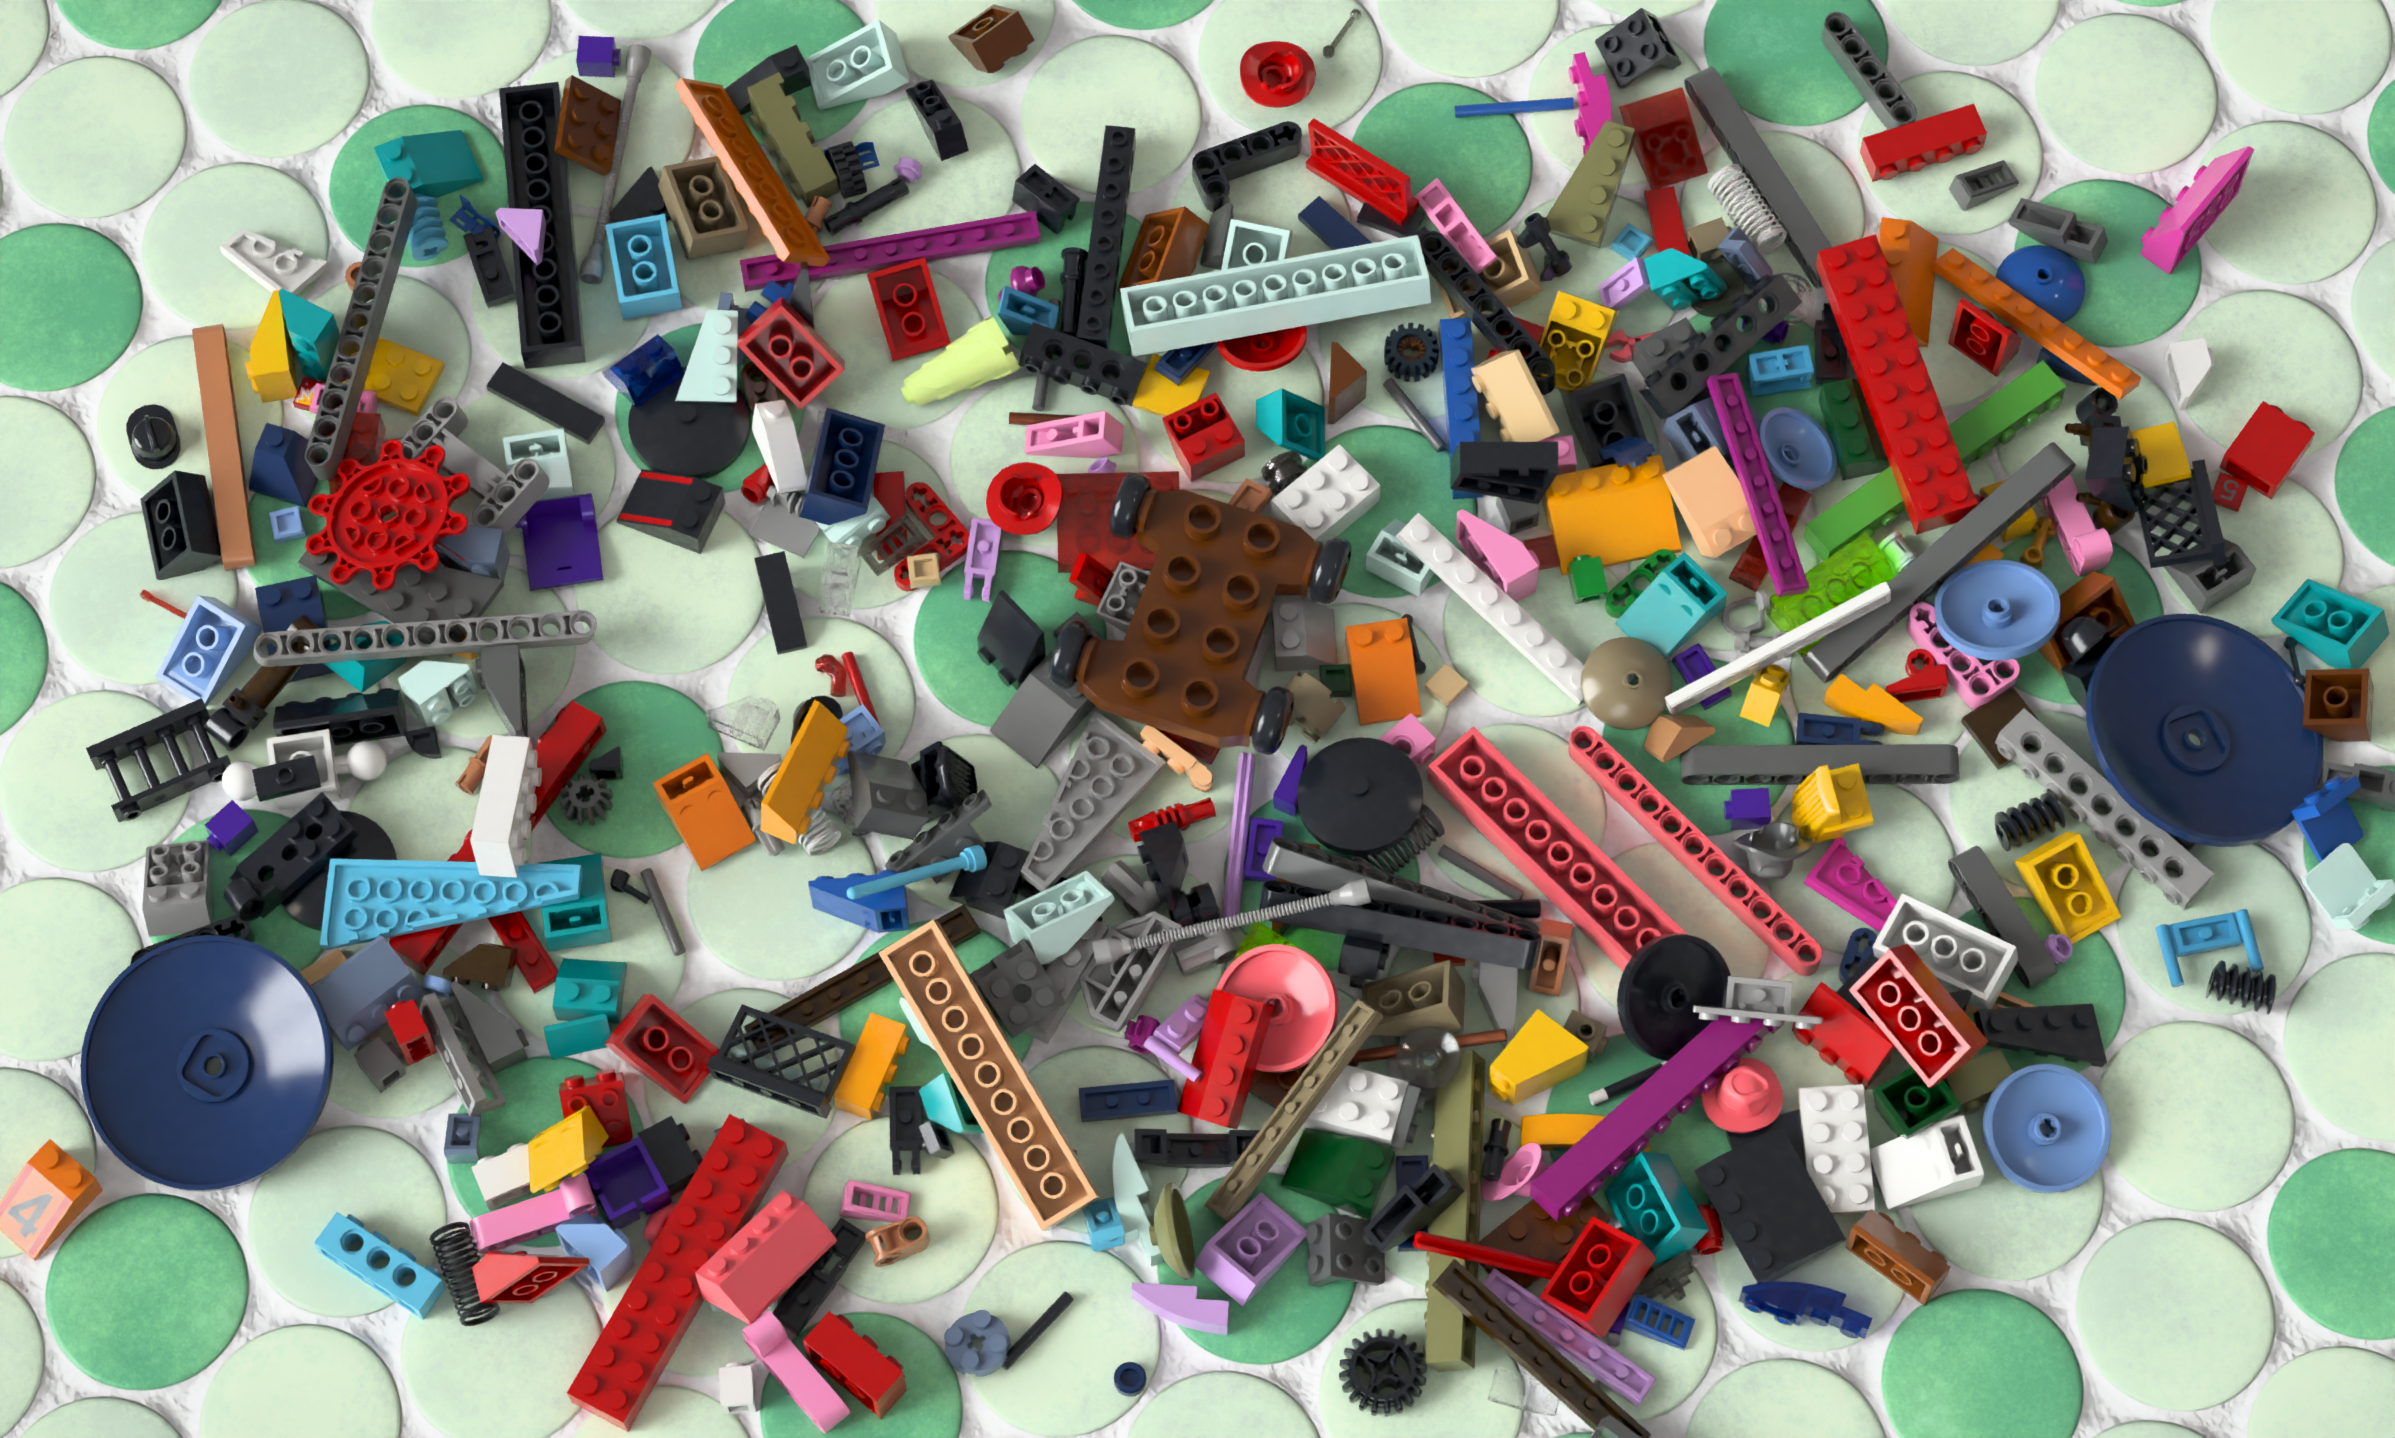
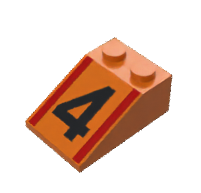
M49 1139L25 1164L0 1201V1231L36 1261L103 1189L91 1173Z

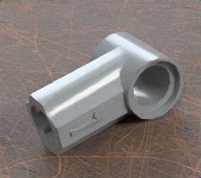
M1121 860L1109 866L1101 877L1102 882L1124 901V906L1134 918H1139L1155 911L1165 902V900H1159L1155 885L1148 880L1144 882Z
M1227 928L1226 930L1222 929V931L1218 930V932L1214 931V933L1210 931L1209 934L1206 932L1205 935L1202 934V936L1179 945L1172 950L1176 963L1183 975L1213 962L1216 964L1226 963L1237 957L1241 952L1231 930Z

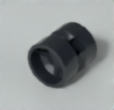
M1208 882L1191 887L1188 894L1181 890L1175 910L1170 911L1167 905L1171 920L1184 928L1185 926L1189 927V925L1193 926V924H1201L1206 921L1209 923L1210 920L1213 922L1214 919L1216 921L1218 918L1220 919L1216 900Z

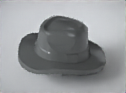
M1772 822L1763 825L1761 830L1752 831L1732 841V846L1746 850L1750 874H1755L1764 879L1785 878L1792 870L1793 860L1809 853L1814 844L1812 840L1800 836L1798 826L1785 822Z

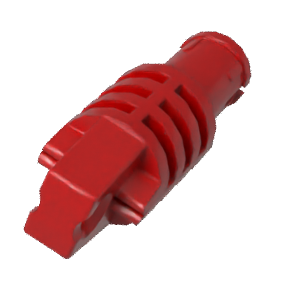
M1208 797L1185 806L1180 803L1174 804V808L1167 806L1165 811L1161 808L1157 810V813L1151 811L1128 822L1130 835L1136 843L1141 842L1139 832L1173 821L1176 822L1178 829L1181 828L1182 831H1185L1190 827V824L1216 817V812L1211 798Z

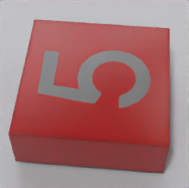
M2220 472L2212 492L2215 504L2238 512L2249 482Z

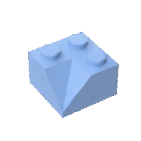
M586 1212L555 1228L562 1248L571 1257L589 1258L590 1264L583 1269L606 1292L635 1265L631 1255L633 1250L628 1245L630 1243L629 1239L618 1228L613 1231L599 1216L594 1219Z

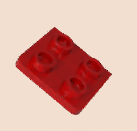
M607 1069L597 1072L596 1077L584 1079L583 1075H574L565 1078V1082L559 1083V1096L564 1119L590 1105L609 1136L602 1147L623 1144L632 1140L633 1133L625 1095L623 1072L615 1073V1069Z

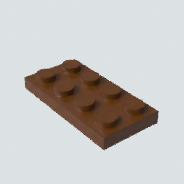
M1589 1195L1580 1201L1581 1205L1570 1217L1565 1215L1558 1222L1532 1199L1480 1240L1479 1245L1559 1263L1567 1256L1592 1216L1607 1224L1611 1218ZM1479 1263L1488 1274L1495 1268L1525 1289L1541 1278Z

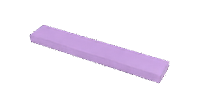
M1494 1268L1483 1283L1565 1358L1639 1407L1657 1378Z

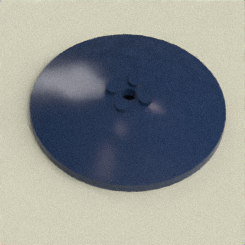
M2170 614L2141 622L2124 632L2112 643L2100 658L2090 679L2086 699L2087 728L2094 754L2104 774L2118 794L2143 818L2158 828L2190 842L2216 847H2236L2260 842L2283 830L2295 819L2291 811L2304 802V797L2316 791L2323 766L2324 749L2322 734L2303 728L2304 685L2298 687L2293 683V678L2295 677L2293 669L2276 651L2258 637L2224 620L2197 614ZM2189 734L2199 738L2200 746L2194 745L2190 741Z
M219 935L193 936L175 940L146 953L129 965L108 987L98 1002L85 1033L80 1065L81 1085L87 1111L96 1131L112 1153L126 1166L141 1176L172 1188L200 1192L220 1191L239 1187L270 1173L283 1164L303 1144L315 1127L327 1101L333 1076L334 1053L331 1029L325 1010L308 981L288 961L256 943L240 938ZM213 1058H219L222 1062L221 1070L215 1075H210L207 1070L208 1062Z

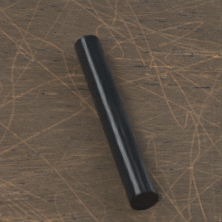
M1064 1291L1009 1349L1006 1354L1007 1359L1002 1366L1005 1370H1008L1074 1301L1070 1294Z

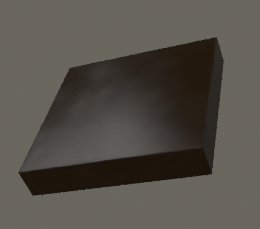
M2013 686L1990 702L1970 712L1961 720V723L1998 770L2013 761L2012 759H2006L1997 749L1998 745L1995 741L1999 732L2023 708L2038 720ZM2031 744L2023 745L2027 751L2034 747Z

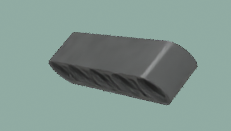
M1833 12L1826 16L1822 31L1824 46L1886 129L1889 130L1915 122L1917 117L1915 105L1849 17L1841 12ZM1832 29H1837L1841 32H1833ZM1848 51H1854V52H1856L1857 54H1856V55H1852V54H1849ZM1865 73H1870V74H1872V75H1874V76H1873V77H1868V76H1866V75H1864V74H1865ZM1886 95L1889 96L1890 99H1884L1881 96ZM1897 118H1905L1908 121H1900Z
M1976 845L1949 859L1948 865L1953 877L1989 933L2016 946L2018 961L2013 970L2022 984L2029 989L2057 974L2054 960L1982 849Z

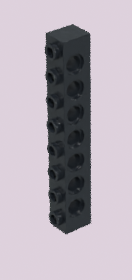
M1110 125L1105 126L1077 338L1109 349L1136 149L1135 128Z

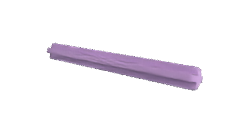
M1240 753L1238 760L1222 918L1224 919L1225 917L1229 918V916L1233 917V915L1237 916V914H1240L1256 756L1253 753Z

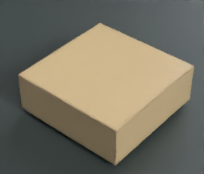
M938 553L907 556L911 589L941 585Z
M1445 664L1425 683V689L1448 707L1468 688L1469 683L1448 664Z

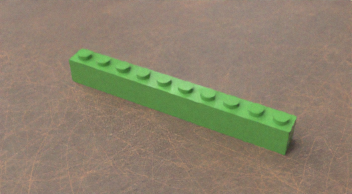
M2043 360L1949 425L1965 471L1968 470L1969 464L1975 460L1982 461L1992 453L1993 448L1999 443L2004 445L2011 441L2019 429L2024 426L2029 428L2034 425L2042 413L2047 410L2052 412L2062 404L2066 385ZM1888 467L1806 525L1803 538L1826 565L1834 559L1839 561L1850 552L1851 547L1858 542L1860 544L1867 542L1874 535V531L1882 525L1884 527L1890 526L1898 518V514L1906 509L1891 467Z

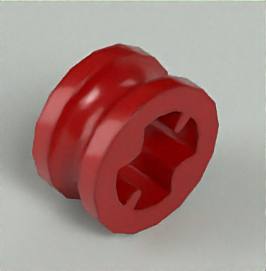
M1924 649L1911 651L1907 656L1905 664L1906 673L1908 676H1912L1933 667L1934 657ZM1916 659L1923 660V670L1916 669Z

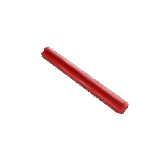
M1422 1231L1416 1232L1413 1246L1417 1249L1550 1280L1561 1265L1547 1260Z

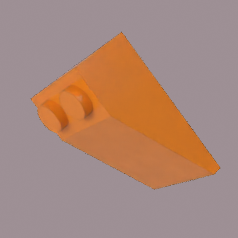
M1407 618L1346 626L1345 645L1348 662L1351 667V678L1360 726L1403 720L1410 713L1416 718L1421 717L1413 649Z

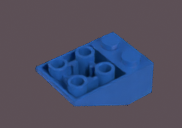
M884 870L876 875L852 873L845 878L820 876L813 881H808L814 909L877 933L910 930L905 885L857 899H850L847 896V890L850 887L902 872Z

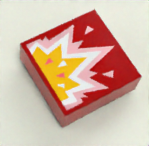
M303 377L293 401L294 407L310 411L316 383H326Z

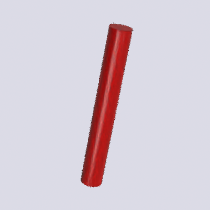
M851 651L846 652L841 657L859 705L863 704L880 725L855 656Z

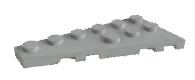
M1094 709L1090 716L1089 724L1081 736L1075 755L1071 758L1054 796L1053 804L1044 818L1039 835L1035 839L1022 867L1021 877L1041 892L1053 887L1166 768V761L1142 746L1140 742Z

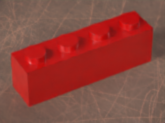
M1971 104L1863 137L1860 154L1872 182L1881 179L1886 181L1893 179L1903 172L1919 171L1932 163L1948 162L1958 155L1974 154L1981 150V148H1984L1987 132L1975 105Z

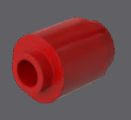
M1709 1205L1696 1206L1709 1230L1693 1248L1697 1249L1699 1255H1710L1723 1250L1722 1242L1725 1239L1716 1209H1710Z

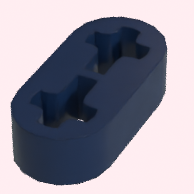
M1859 928L1850 936L1838 972L1839 979L1843 984L1850 978L1848 970L1851 969L1854 961L1859 962V968L1871 954L1874 955L1872 946L1877 939V935L1868 928ZM1862 938H1866L1868 940L1867 945L1869 946L1865 947L1863 955L1857 953L1858 942Z

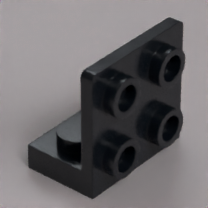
M1643 8L1637 10L1595 41L1618 87L1622 89L1656 65L1663 64L1673 70L1682 64L1657 16Z

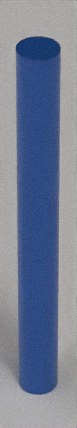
M1573 97L1458 105L1454 109L1455 118L1568 110L1574 109Z

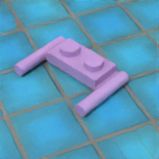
M1197 994L1186 1000L1156 1028L1154 1034L1149 1036L1143 1045L1194 1083L1199 1080L1202 1072L1181 1058L1179 1054L1200 1035L1209 1003Z

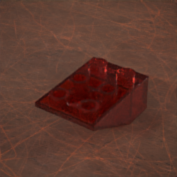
M1683 87L1619 106L1624 126L1634 128L1636 131L1633 149L1651 190L1708 173Z

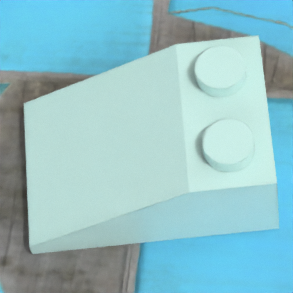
M879 19L805 59L809 67L817 106L821 110L885 95L910 82L897 33Z
M1231 219L1221 270L1287 259L1293 230Z
M1086 870L1003 911L1012 941L1017 944L1024 939L1042 965L1051 963L1057 957L1067 953L1112 904L1114 896Z

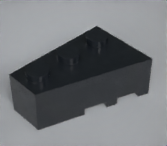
M1460 442L1451 456L1450 489L1539 504L1558 474V442Z

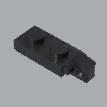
M1830 303L1823 304L1822 320H1816L1814 326L1815 384H1825L1847 379L1846 346Z

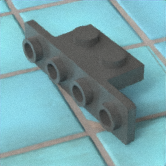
M982 789L978 793L969 795L960 807L953 812L944 814L934 827L918 834L913 843L908 847L892 854L885 864L886 870L906 872L917 863L923 867L959 857L960 853L964 852V849L967 847L980 845L982 848H985L984 840L969 824L992 806L985 790ZM952 872L931 878L938 884Z

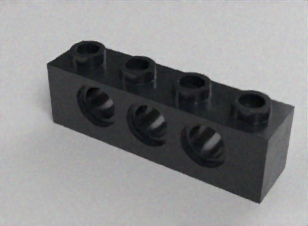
M1034 322L1023 345L1019 359V366L1029 373L1044 374L1059 384H1071L1081 388L1087 394H1098L1109 398L1115 404H1126L1131 407L1133 406L1135 395L1147 363ZM1056 354L1060 358L1053 360L1048 358L1046 355ZM1083 364L1087 366L1088 369L1080 370L1076 368L1075 365ZM1111 374L1117 379L1108 380L1104 375Z

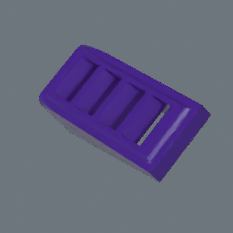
M1303 744L1299 745L1273 794L1274 808L1295 817L1298 810L1297 790L1299 780L1307 765V746Z

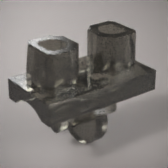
M1686 1250L1678 1256L1661 1262L1663 1266L1657 1270L1650 1267L1639 1284L1640 1295L1650 1299L1655 1298L1659 1294L1663 1300L1671 1295L1678 1301L1684 1299L1686 1294L1683 1287L1691 1283L1688 1275L1694 1272L1690 1262L1692 1256Z

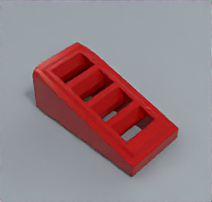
M1944 663L1890 684L1886 686L1885 691L1901 703L1944 697L1949 684Z

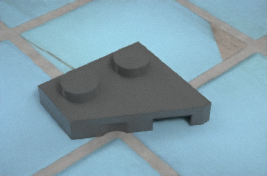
M1415 1078L1408 1085L1390 1146L1403 1150L1407 1142L1413 1143L1418 1128L1414 1121L1417 1112L1422 1113L1426 1102L1427 1094H1424L1427 1081Z

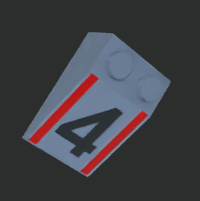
M468 525V530L465 534L461 536H445L434 547L439 556V562L448 568L500 579L503 582L505 580L510 553L502 529Z

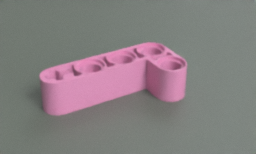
M2069 474L2041 499V502L2048 517L2055 521V533L2074 574L2079 577L2091 573L2093 570L2097 571L2106 568L2111 559L2113 547L2107 531L2104 528L2096 530L2084 503L2077 502L2076 494L2079 492L2071 474Z
M1918 603L1911 608L1906 631L1920 649L1927 650L1932 654L1934 666L1944 663L1948 683L1970 708L1977 709L2013 686L2014 688L2020 671L2017 660H1996L1983 667L1977 658L1958 651L1942 637L1936 625L1935 608L1932 605ZM1942 641L1945 644H1947L1948 647H1937L1934 644V642ZM1961 664L1965 666L1967 670L1959 671L1955 669L1953 665ZM2005 671L2009 673L2011 677L2003 678L2000 675H1998L1997 672ZM1973 688H1982L1986 691V694H1977L1973 691Z
M578 1174L575 1177H568L562 1180L558 1190L472 1219L469 1225L479 1251L478 1253L486 1254L491 1251H498L554 1232L558 1225L586 1212L593 1218L599 1214V1210L587 1175Z
M769 1310L765 1311L751 1325L742 1330L744 1340L750 1350L821 1432L826 1434L851 1413L843 1400L790 1341L782 1324Z

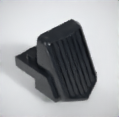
M937 741L921 750L920 760L911 764V770L926 792L929 819L926 823L948 811L953 812L963 804V801L969 795L978 791L974 766L951 748L943 745L941 741Z

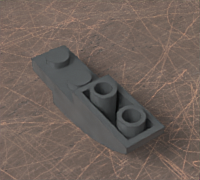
M2324 762L2318 790L2325 787L2324 783L2336 776L2341 775L2345 779L2356 775L2361 787L2346 797V800L2381 805L2382 810L2395 812V771L2355 763L2353 767Z

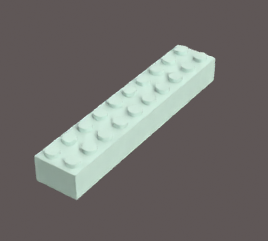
M1418 235L1120 289L1123 314L1133 357L1431 303L1430 280Z

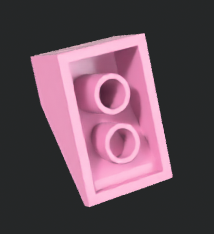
M1463 509L1458 511L1455 538L1469 559L1516 603L1536 592L1538 568L1540 566L1536 554L1531 549L1528 551L1521 541Z

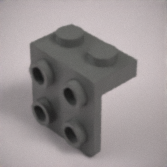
M1328 1213L1309 1223L1307 1240L1309 1242L1307 1269L1310 1286L1322 1287L1337 1279L1375 1286L1384 1283V1253L1380 1252L1362 1231L1369 1224L1370 1220Z

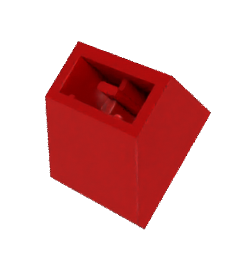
M1216 392L1162 418L1176 458L1191 482L1245 457V440Z

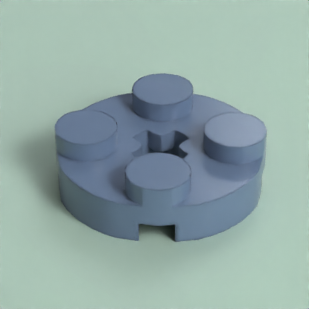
M978 1310L975 1313L964 1315L955 1321L944 1334L945 1352L953 1368L959 1373L975 1374L976 1377L987 1376L1000 1369L1007 1359L1006 1354L1011 1345L1009 1333L1003 1322L999 1318L990 1315L986 1310ZM984 1339L982 1342L983 1348L981 1350H978L976 1347L970 1349L969 1347L972 1345L973 1340Z

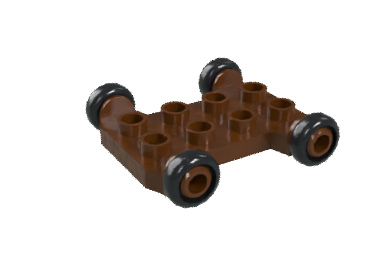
M1138 472L1127 474L1122 480L1113 503L1109 521L1110 532L1115 537L1126 540L1134 537L1137 533V543L1144 545L1157 555L1124 640H1100L1099 637L1092 636L1091 629L1086 623L1077 620L1068 622L1063 627L1053 651L1049 667L1050 682L1064 689L1071 688L1077 682V692L1083 693L1100 710L1216 748L1235 746L1249 748L1252 740L1255 751L1265 755L1274 754L1278 751L1285 737L1293 711L1294 695L1291 690L1280 686L1271 688L1266 694L1265 691H1257L1244 680L1277 595H1301L1307 597L1310 589L1311 598L1316 602L1330 604L1335 601L1349 566L1352 551L1350 542L1333 536L1327 539L1323 545L1322 541H1315L1299 526L1184 489L1159 492V489L1151 488L1148 476Z

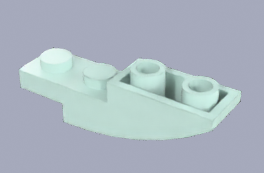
M1124 1134L1117 1136L1113 1157L1114 1201L1123 1224L1126 1243L1139 1239L1152 1267L1163 1262V1256L1158 1245L1153 1246L1149 1234V1227L1151 1225L1149 1222L1153 1221V1217L1148 1205L1144 1203L1149 1201L1148 1189L1152 1188V1183L1146 1170L1141 1172L1135 1161L1134 1143H1127Z

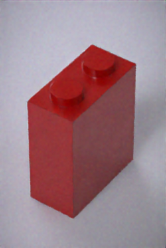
M2262 401L2224 454L2219 468L2236 478L2248 481V486L2272 500L2310 447L2315 432L2310 430L2309 426L2305 423L2295 421L2285 415L2279 407Z

